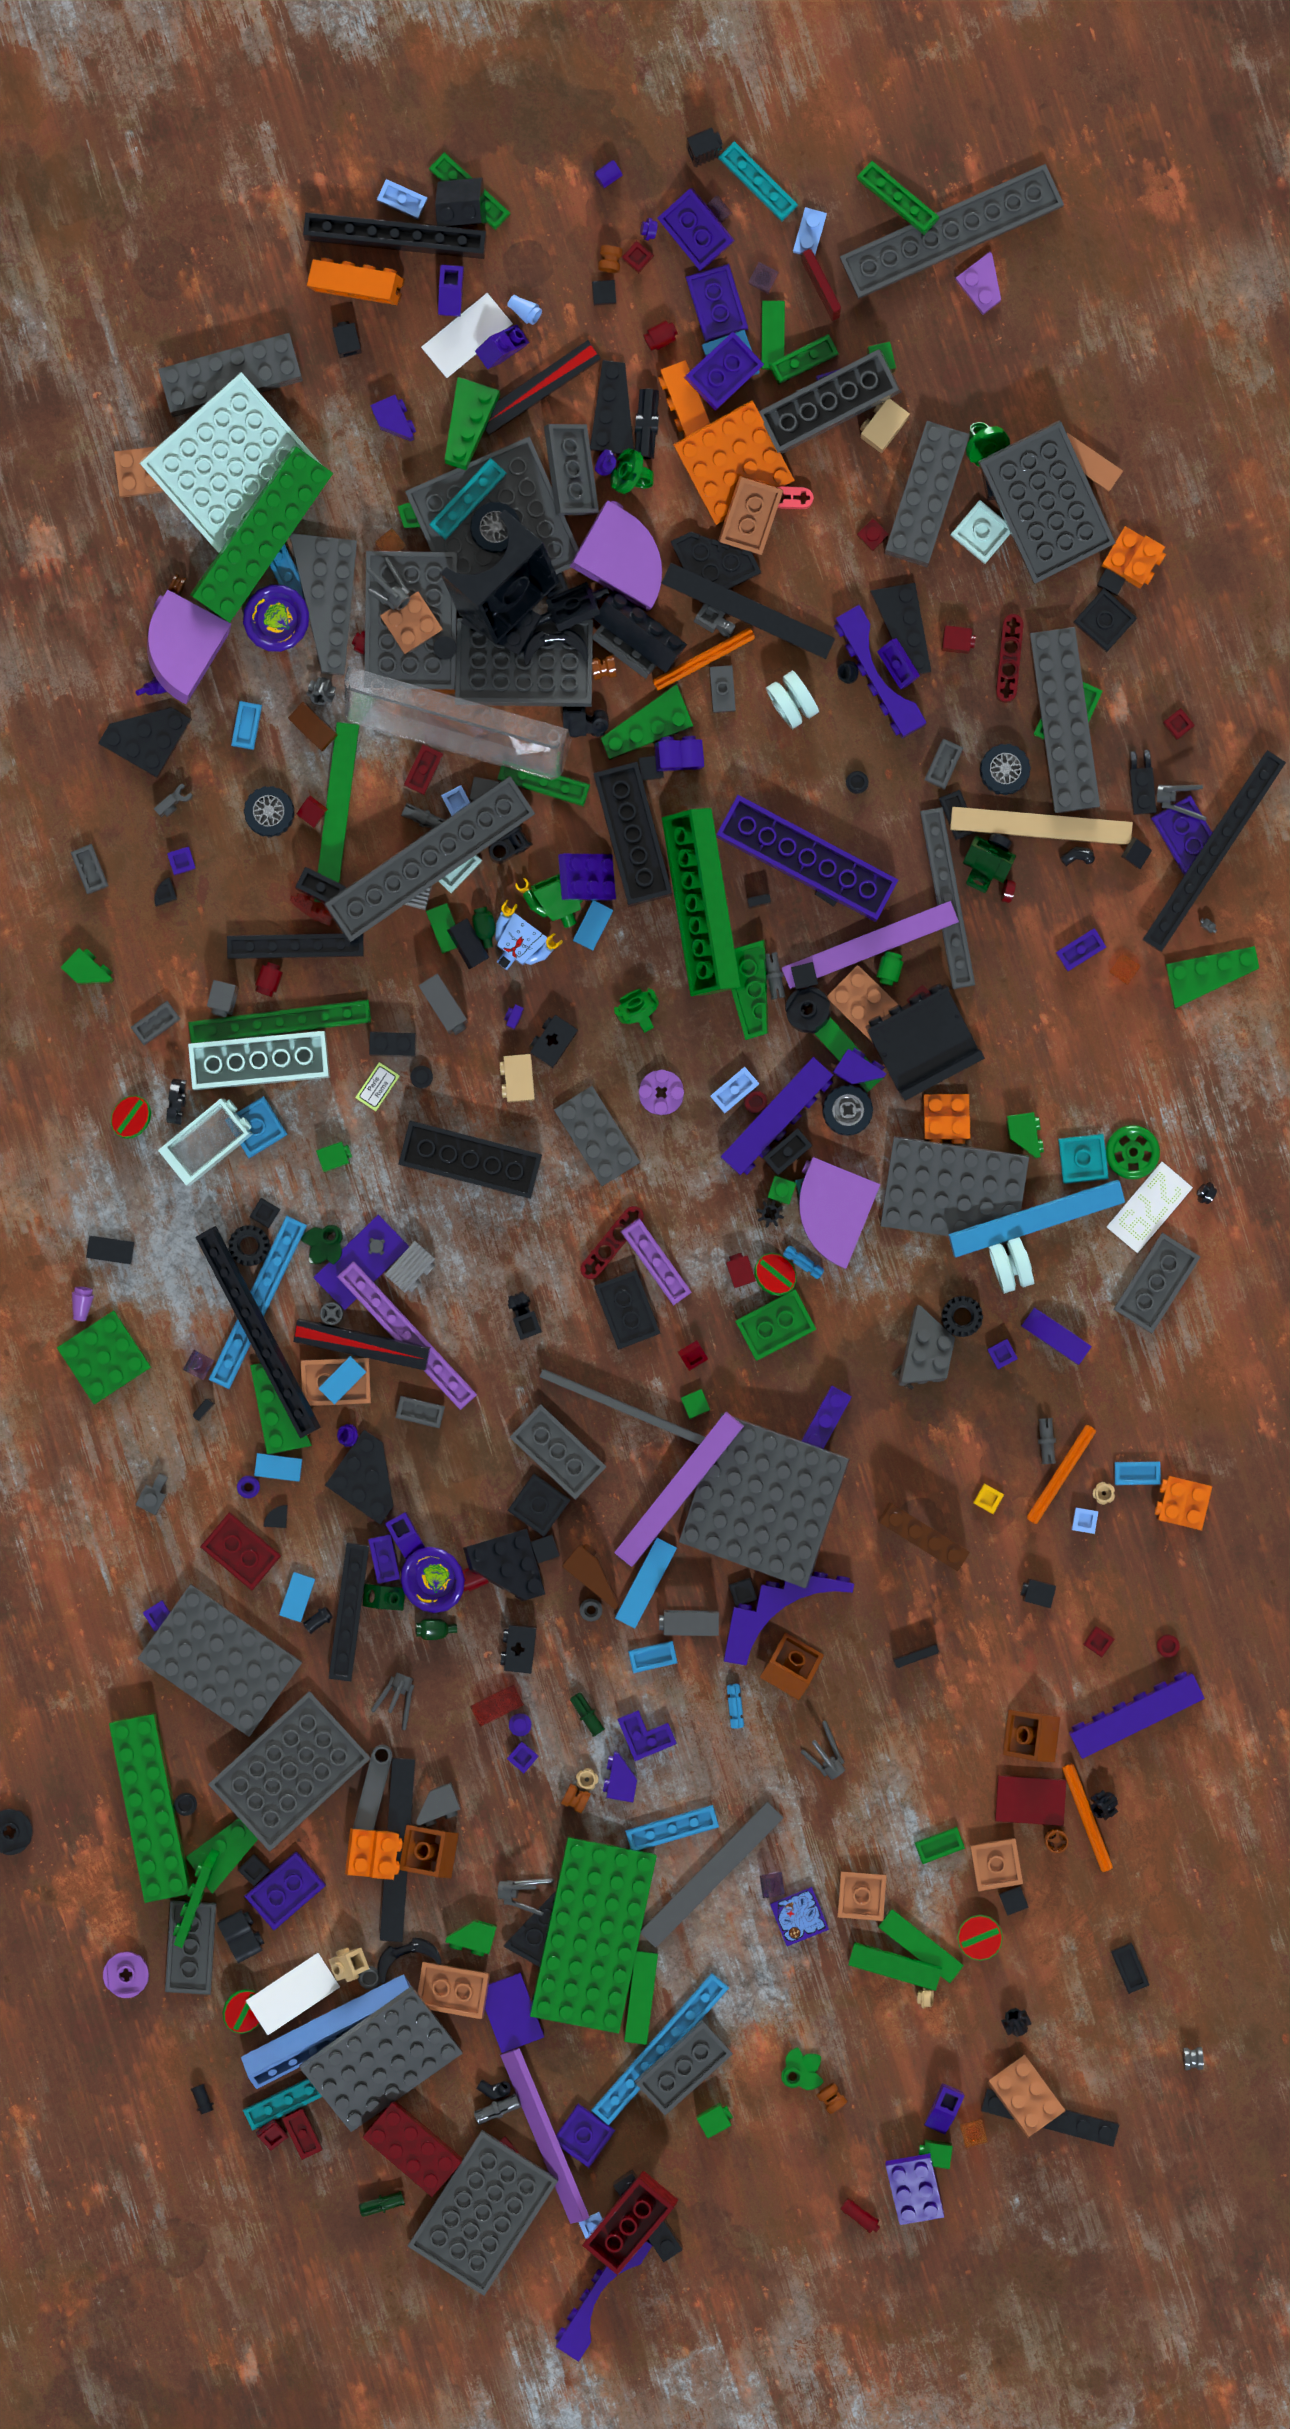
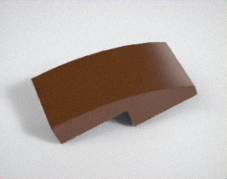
M302 702L288 717L321 751H324L338 735L305 702Z

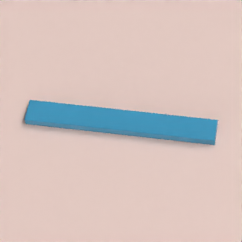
M1115 1180L948 1234L953 1256L959 1257L1125 1203L1120 1181Z
M287 1215L250 1291L263 1317L307 1227L306 1224ZM238 1319L209 1378L210 1381L227 1389L231 1388L251 1345Z
M711 1973L591 2111L609 2126L640 2090L634 2081L699 2023L729 1987Z

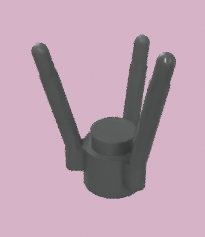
M385 557L384 560L400 588L395 586L391 589L371 568H368L367 572L388 592V599L372 589H368V593L386 603L392 610L397 609L399 611L409 603L411 599L409 594L411 592L405 587L389 558Z
M1158 785L1157 802L1162 803V808L1172 809L1203 821L1207 820V817L1171 804V801H1176L1177 791L1203 789V785Z
M396 1672L395 1677L391 1676L388 1685L375 1702L371 1711H376L393 1687L392 1690L395 1691V1694L388 1709V1712L392 1713L400 1693L405 1695L407 1691L402 1730H406L412 1691L415 1686L412 1685L413 1678Z
M823 1721V1727L836 1759L834 1756L828 1758L816 1740H813L812 1744L824 1759L823 1766L804 1749L801 1750V1753L821 1771L824 1777L828 1775L830 1780H833L845 1771L842 1765L845 1761L840 1756L827 1722Z
M554 1879L500 1881L498 1885V1899H504L505 1905H512L542 1916V1911L516 1902L513 1898L518 1897L519 1890L536 1889V1884L553 1883Z

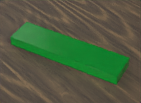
M445 152L429 168V171L440 181L472 179ZM484 189L487 224L496 231L511 213Z
M873 161L857 176V180L923 235L939 220V216Z
M506 758L503 759L497 778L498 781H502L511 776L518 787L584 807L590 784Z
M831 1017L823 1028L814 1033L839 1062L848 1049L851 1051L854 1048L859 1050ZM882 1079L859 1083V1085L867 1093Z
M893 1909L888 1912L883 1921L878 1925V1928L920 1961L942 1967L940 1976L949 1983L952 1982L964 1966Z
M857 1942L854 1943L848 1964L852 1967L934 1991L937 1989L942 1967Z
M638 1950L636 1952L624 2042L647 2045L658 1953Z

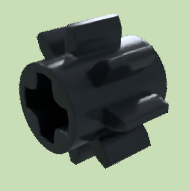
M775 1200L772 1201L771 1205H767L763 1201L765 1208L763 1210L757 1209V1212L762 1213V1217L758 1219V1222L766 1221V1228L769 1226V1223L773 1222L777 1227L778 1223L776 1220L778 1218L784 1219V1216L779 1215V1211L782 1210L783 1206L775 1207ZM767 1208L776 1210L777 1213L774 1215V1220H771L770 1217L765 1218L764 1215L767 1213Z
M1102 1790L1091 1797L1090 1800L1093 1804L1090 1808L1093 1815L1097 1818L1107 1820L1118 1812L1115 1808L1118 1805V1800L1114 1794L1110 1792L1105 1793Z
M1017 2008L1010 2009L1005 2013V2019L1001 2020L1007 2035L1013 2034L1016 2037L1027 2033L1028 2026L1032 2024L1025 2009L1022 2011Z

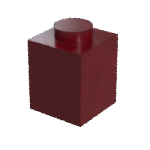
M945 625L942 651L969 654L970 648L974 649L976 635H972V628Z
M742 1253L729 1256L730 1261L726 1262L734 1288L756 1282L748 1255L743 1257Z

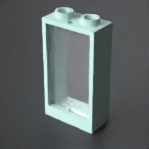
M219 1099L158 1150L186 1186H191L253 1135L249 1130L252 1128L244 1117L240 1118L237 1115L236 1111L238 1109L231 1100Z

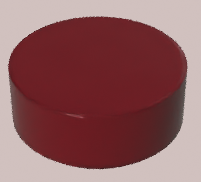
M1005 880L1001 892L1002 902L1010 903L1012 901L1016 887L1015 881Z
M751 1091L746 1095L744 1104L749 1112L760 1113L767 1106V1098L760 1091Z
M1166 1634L1158 1639L1156 1648L1160 1655L1170 1658L1178 1653L1180 1644L1176 1637Z

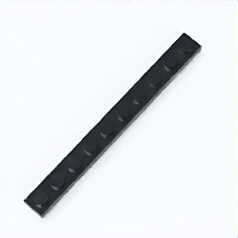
M1268 750L1264 753L1142 940L1159 952L1163 951L1286 764L1285 761Z
M214 1226L195 1238L301 1439L318 1430L321 1426L217 1227Z

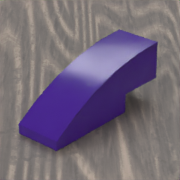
M1033 1308L1021 1325V1327L1076 1365L1082 1362L1092 1347L1036 1308Z

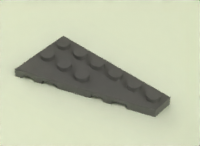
M292 533L290 541L303 597L309 611L310 627L314 637L321 673L344 676L357 541Z

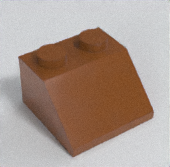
M785 1632L768 1660L760 1678L799 1700L809 1686L824 1655Z
M1008 1710L1003 1755L1039 1762H1055L1060 1717Z
M406 1825L399 1870L451 1879L459 1833Z

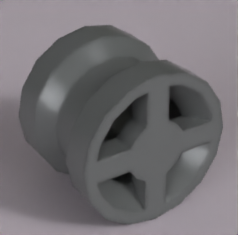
M330 1302L321 1308L320 1317L326 1324L335 1325L343 1319V1309L339 1304Z
M1197 2047L1195 2050L1183 2048L1184 2070H1190L1191 2068L1203 2070L1202 2047Z

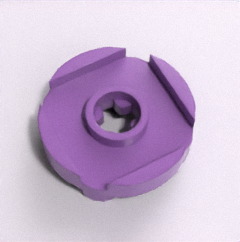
M666 1070L649 1073L644 1077L639 1088L641 1104L647 1111L656 1115H667L676 1111L681 1105L684 1096L681 1080L674 1073ZM657 1087H660L661 1089L664 1087L667 1088V1091L665 1092L667 1095L666 1098H657L655 1096L657 1094Z
M129 1951L120 1952L107 1962L103 1970V1980L105 1986L114 1995L121 1998H131L144 1990L149 1980V1968L141 1955ZM125 1968L133 1974V1976L129 1977V1981H125L124 1977H120V1973L124 1972Z

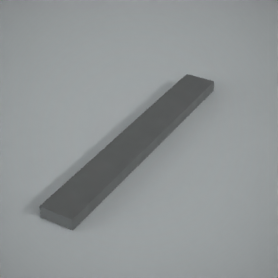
M943 807L920 811L937 906L951 901L959 921L942 929L952 989L975 986Z
M544 1369L540 1374V1378L699 1445L705 1439L702 1435Z
M767 1801L641 1929V1934L656 1948L784 1817Z

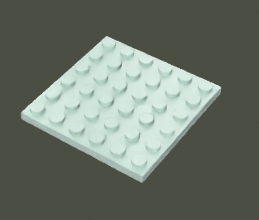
M240 372L139 464L219 553L293 446L298 447L317 462L319 461L243 373Z

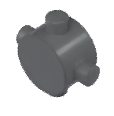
M1207 918L1200 920V923H1202L1200 926L1209 933H1216V925Z
M369 1239L370 1249L368 1252L370 1254L374 1252L383 1255L385 1253L383 1251L385 1240Z

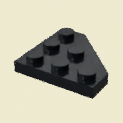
M689 532L671 541V545L684 569L727 589H731L761 574V570L750 551L706 538L694 532Z
M171 707L110 723L98 744L158 778L192 719Z
M364 1429L325 1486L380 1525L394 1504L383 1442Z
M527 1529L463 1548L469 1570L487 1578L489 1582L503 1590H507L519 1600L525 1601L545 1595Z

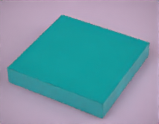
M1104 1134L1058 1139L1063 1184L1109 1179Z

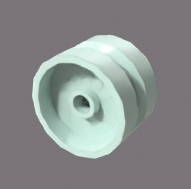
M792 670L783 676V684L787 691L776 681L766 687V691L779 715L793 730L802 724V716L798 709L807 718H811L819 713V709L801 679Z
M1020 1237L1007 1242L1008 1256L1003 1245L1000 1243L989 1247L992 1264L1003 1294L1015 1290V1275L1022 1287L1034 1284L1032 1266Z

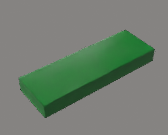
M762 301L761 361L764 365L761 367V370H771L769 364L784 356L785 301Z
M827 334L771 362L769 367L778 385L838 356L839 353L830 335Z

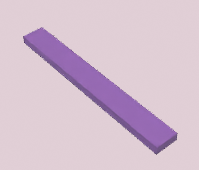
M949 901L782 967L789 988L792 989L795 987L791 967L813 962L816 977L820 978L956 924L959 921L952 903Z
M354 1261L337 1276L395 1340L431 1347L427 1369L424 1371L460 1410L477 1395Z
M725 1412L614 1553L633 1567L743 1429L744 1425L728 1412Z
M519 2048L507 2051L500 2056L547 2169L551 2175L558 2179L555 2188L569 2222L572 2224L585 2221L590 2218L523 2055Z

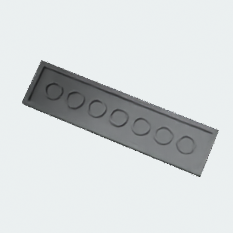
M1075 627L1030 633L1054 814L1099 808L1100 802Z

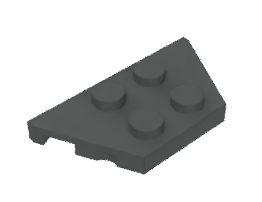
M917 1305L913 1312L898 1384L900 1386L916 1382L918 1384L927 1383L928 1381L940 1382L944 1381L948 1376L955 1337L920 1305Z

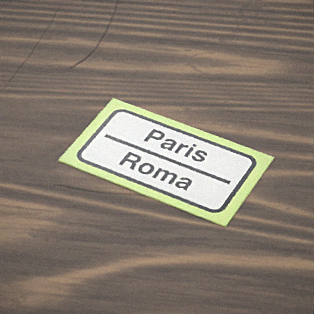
M379 1062L355 1098L374 1111H377L399 1078V1075Z

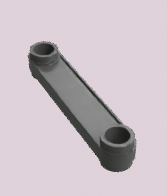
M380 1744L372 1752L353 1829L374 1830L393 1754L391 1748L387 1745ZM385 1749L388 1752V1759L385 1761L378 1760L376 1751Z

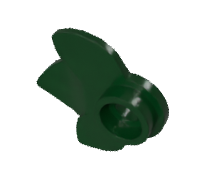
M328 1225L323 1229L314 1227L302 1236L301 1241L312 1246L309 1254V1263L319 1264L327 1259L334 1265L341 1258L342 1248L340 1243L343 1239V1233L339 1227L335 1225ZM335 1233V1238L329 1240V1235Z

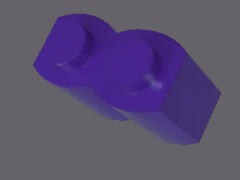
M696 736L682 737V740H674V737H662L660 741L654 744L657 771L698 770L704 767L702 740L696 739Z

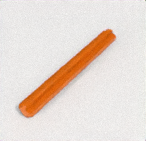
M747 628L653 679L655 688L661 690L754 640L755 635L752 629Z
M1086 1425L1027 1515V1519L1032 1523L1037 1524L1090 1443L1096 1433L1093 1427Z
M1067 1764L1062 1767L1097 1862L1102 1872L1109 1871L1113 1866L1074 1764Z

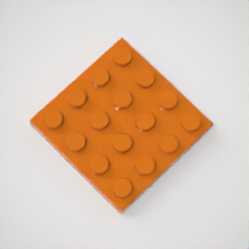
M752 400L673 444L715 525L726 518L739 476L774 487L786 486L795 481L781 453H777L763 424L764 421Z

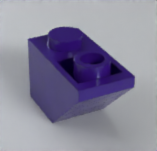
M441 265L438 315L461 317L464 282L463 266Z
M516 324L490 336L475 352L485 367L490 369L510 358L530 342Z
M393 395L370 405L380 430L408 441L414 440L412 433H415L416 430L411 419L407 421L404 412H407V409L402 399L397 400L396 395Z
M856 1048L852 1051L848 1049L833 1071L835 1075L851 1085L882 1079L886 1075L883 1071L885 1067L874 1060L872 1063L864 1059L865 1054Z
M407 1512L385 1523L405 1559L417 1549L426 1548Z
M614 1751V1756H609L607 1769L611 1770L610 1779L605 1778L603 1792H607L606 1798L634 1802L637 1777L621 1754Z
M942 2083L924 2126L946 2134L957 2115L965 2096L964 2093Z

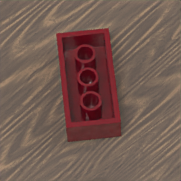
M394 2100L384 2109L362 2137L431 2197L457 2169L463 2159Z
M642 2171L589 2234L582 2246L618 2275L674 2209L678 2199L645 2171Z

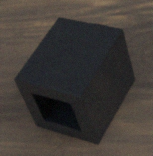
M350 321L337 323V327L332 329L339 357L344 358L361 354L355 323L350 324Z
M1028 1578L1027 1583L1023 1582L1020 1595L1024 1596L1023 1601L1051 1608L1056 1586Z

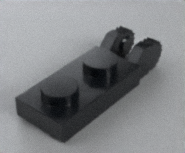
M1144 750L1145 768L1137 769V754L1135 751H1130L1131 769L1129 773L1133 815L1156 813L1150 750Z

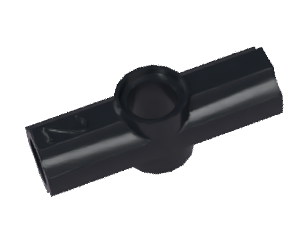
M647 388L640 389L638 413H636L635 451L641 452L644 460L654 459L656 435H658L659 415H657L659 390Z

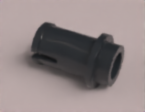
M326 1607L319 1608V1612L303 1622V1625L310 1634L326 1622H331L330 1619L333 1616Z
M205 2084L191 2088L198 2106L197 2111H200L201 2115L214 2110L212 2106L214 2103H211Z

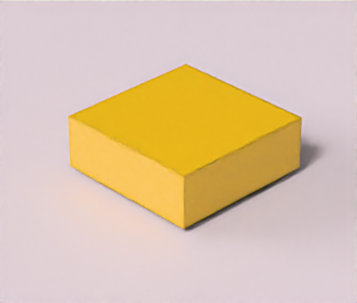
M984 1483L973 1503L994 1514L1004 1494Z

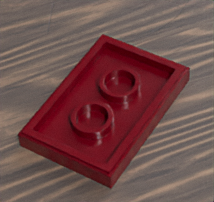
M808 249L802 253L801 262L831 320L834 321L840 317L841 306L813 251Z
M230 1512L200 1546L251 1591L281 1557L276 1550Z
M998 1775L995 1821L1064 1826L1067 1780Z

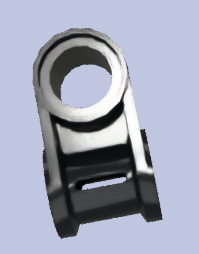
M521 825L490 846L489 856L494 863H504L533 846L532 842H528L523 834ZM496 847H502L505 849L506 854L502 858H497L494 856L493 850Z

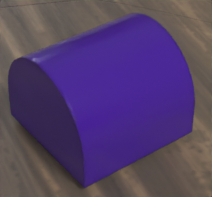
M614 160L604 165L594 174V177L604 189L623 176Z

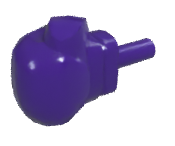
M603 450L596 462L595 471L600 475L607 476L611 474L616 466L615 455L610 450Z
M153 677L152 681L143 685V688L136 690V695L139 696L144 693L147 695L164 694L167 691L161 686L156 677Z

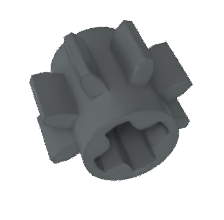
M318 677L316 682L310 681L307 696H310L314 704L324 706L326 701L332 703L336 687L332 686V682L329 679Z

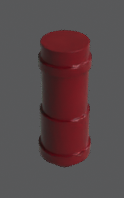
M849 2198L845 2200L840 2207L843 2213L854 2219L868 2233L879 2230L880 2226L877 2225L879 2219L863 2210L853 2200Z

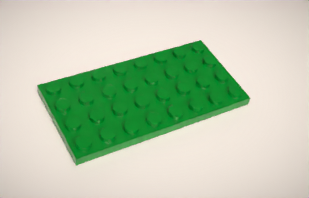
M567 1837L530 2009V2017L619 2034L657 1858L656 1854Z

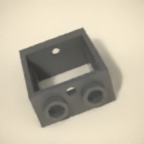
M438 973L418 985L449 1035L453 1032L457 1035L467 1028L465 1024L468 1023V1020Z
M664 1610V1615H659V1630H664V1635L719 1636V1611Z

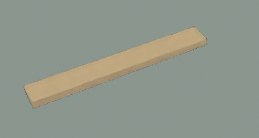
M952 807L950 830L1128 845L1132 837L1133 822Z

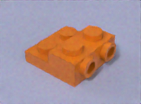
M1125 526L1103 562L1102 567L1108 568L1141 589L1144 583L1148 585L1155 573L1151 571L1154 565L1160 566L1166 555L1163 553L1165 546L1148 536L1143 537Z
M969 1094L923 1095L924 1140L943 1143V1140H952V1144H965V1140L970 1139Z
M1167 1475V1479L1162 1480L1160 1492L1163 1493L1161 1502L1157 1501L1154 1514L1158 1515L1157 1520L1202 1530L1212 1486Z
M350 1828L345 1874L394 1880V1875H397L400 1869L399 1861H396L397 1852H400L402 1849V1839L399 1838V1834L388 1831Z

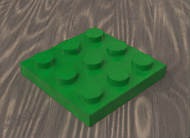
M115 1310L57 1347L94 1405L152 1368Z

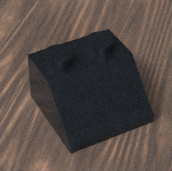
M483 178L438 182L435 201L437 226L455 227L487 223Z

